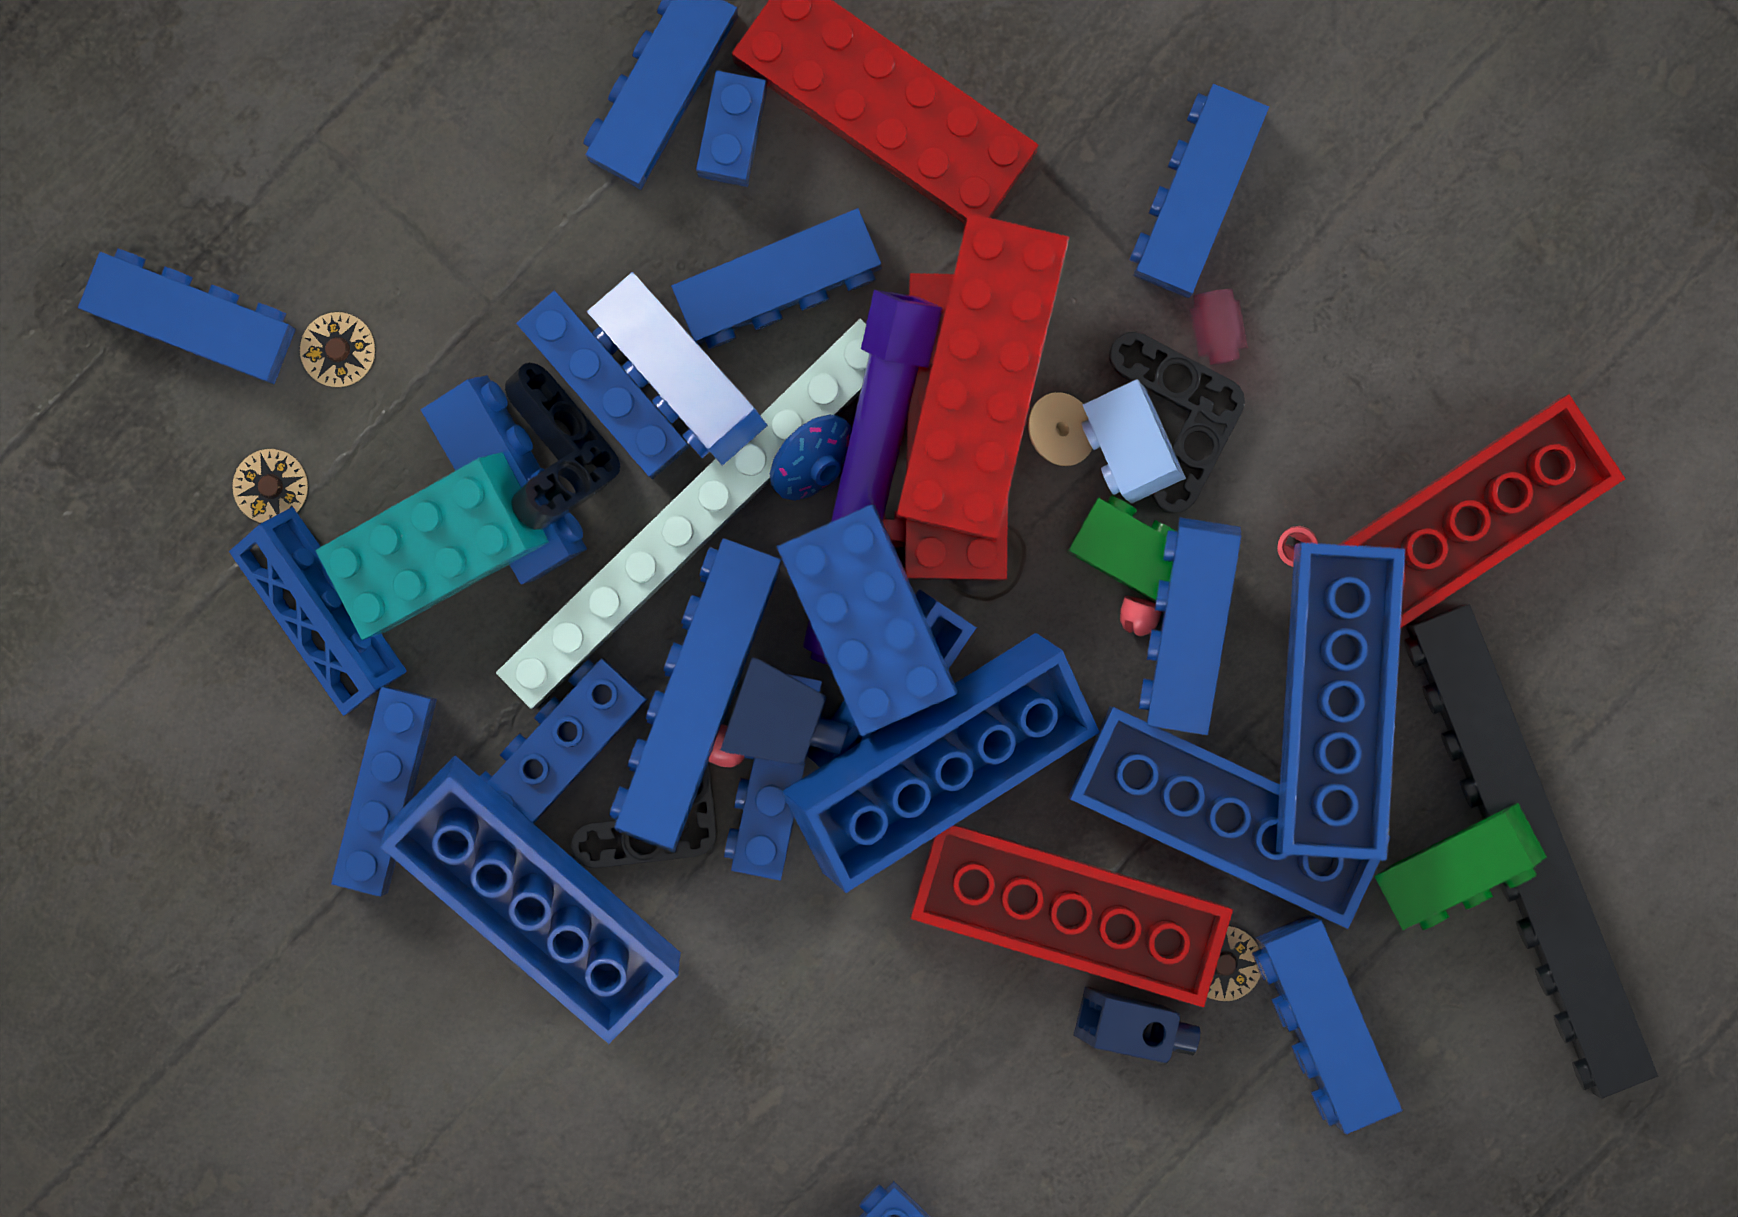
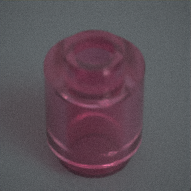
M1233 289L1216 290L1194 295L1195 308L1190 309L1198 357L1209 356L1210 365L1240 360L1239 351L1247 349L1248 344L1240 300L1234 299Z

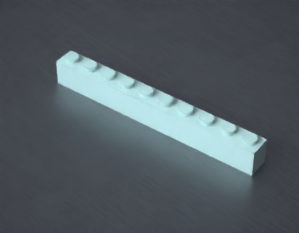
M861 319L844 333L760 415L768 425L724 465H721L715 459L496 672L530 709H536L770 482L769 473L774 456L783 442L798 427L816 417L829 414L838 416L860 394L869 353L861 350L866 324Z

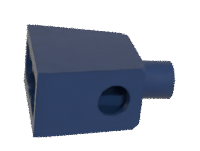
M752 658L720 751L804 765L811 746L840 755L849 726L821 716L827 700L826 695L764 661Z
M1085 986L1074 1036L1097 1049L1168 1063L1171 1059L1172 1051L1191 1056L1196 1053L1200 1041V1027L1179 1022L1180 1013L1164 1005ZM1149 1024L1148 1030H1147L1146 1033L1143 1035V1031H1144L1145 1027Z

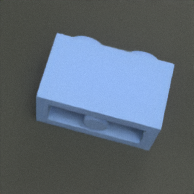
M1138 379L1083 404L1088 420L1081 423L1082 428L1093 450L1101 447L1108 464L1101 467V471L1113 495L1120 492L1132 504L1186 479L1149 393Z

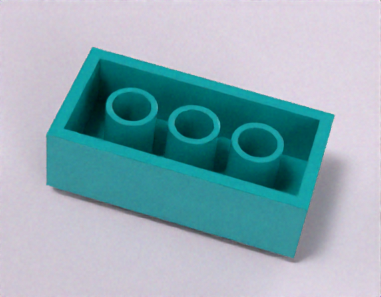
M503 452L472 461L315 550L361 640L395 628L549 543L543 529H532L524 525L515 515L512 507V498L521 487Z

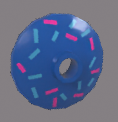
M829 414L816 417L798 427L783 442L774 456L769 473L771 487L782 498L794 501L811 497L825 489L843 470L852 431L850 424L843 417Z

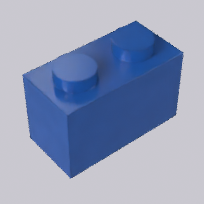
M716 70L696 167L699 178L748 187L767 94L766 80Z

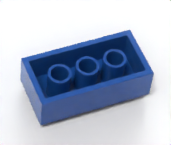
M869 505L777 546L861 736L958 693L876 505Z
M1309 914L1255 937L1259 950L1252 952L1253 959L1263 981L1266 980L1268 984L1274 983L1279 996L1271 999L1282 1026H1286L1289 1032L1294 1030L1299 1043L1291 1047L1302 1073H1306L1309 1079L1314 1077L1319 1089L1311 1092V1095L1322 1120H1326L1328 1126L1335 1124L1346 1135L1402 1111L1322 921Z

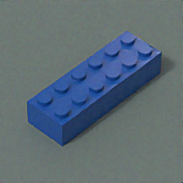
M724 538L719 550L709 547L699 574L701 576L700 581L706 583L701 598L695 595L690 597L681 622L683 624L682 628L688 630L683 645L675 642L672 645L664 667L665 676L670 677V681L665 693L657 690L654 693L645 718L647 723L653 725L647 741L637 739L627 766L630 771L635 772L629 789L619 787L609 814L611 818L617 820L615 829L619 833L675 853L708 765L718 731L725 720L779 575L781 559Z
M1298 543L1294 545L1276 851L1281 854L1386 860L1405 549Z
M1035 633L956 682L955 686L958 690L956 695L887 725L783 790L782 793L821 871L847 893L1100 733L1063 650Z
M1109 707L1099 728L1100 733L1096 735L1067 798L1340 926L1349 928L1380 860L1290 855L1277 852L1280 784L1158 727L1147 726V722L1115 707Z
M456 755L387 824L380 847L608 1044L678 976L681 953Z

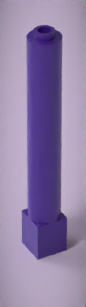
M874 290L861 350L869 353L831 522L869 505H876L883 521L919 366L929 367L942 307L917 296ZM808 620L803 647L811 651V659L829 665L811 622Z

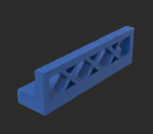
M291 507L259 524L234 546L229 553L336 707L345 716L379 691L381 687H386L399 679L407 670L382 634L361 640L315 551L321 546L296 510ZM256 544L267 558L268 569L262 568L250 551ZM283 588L289 590L295 598L296 610L290 609L283 599ZM311 630L317 631L325 641V652L319 650L313 642ZM340 671L347 673L359 690L352 697L340 681Z

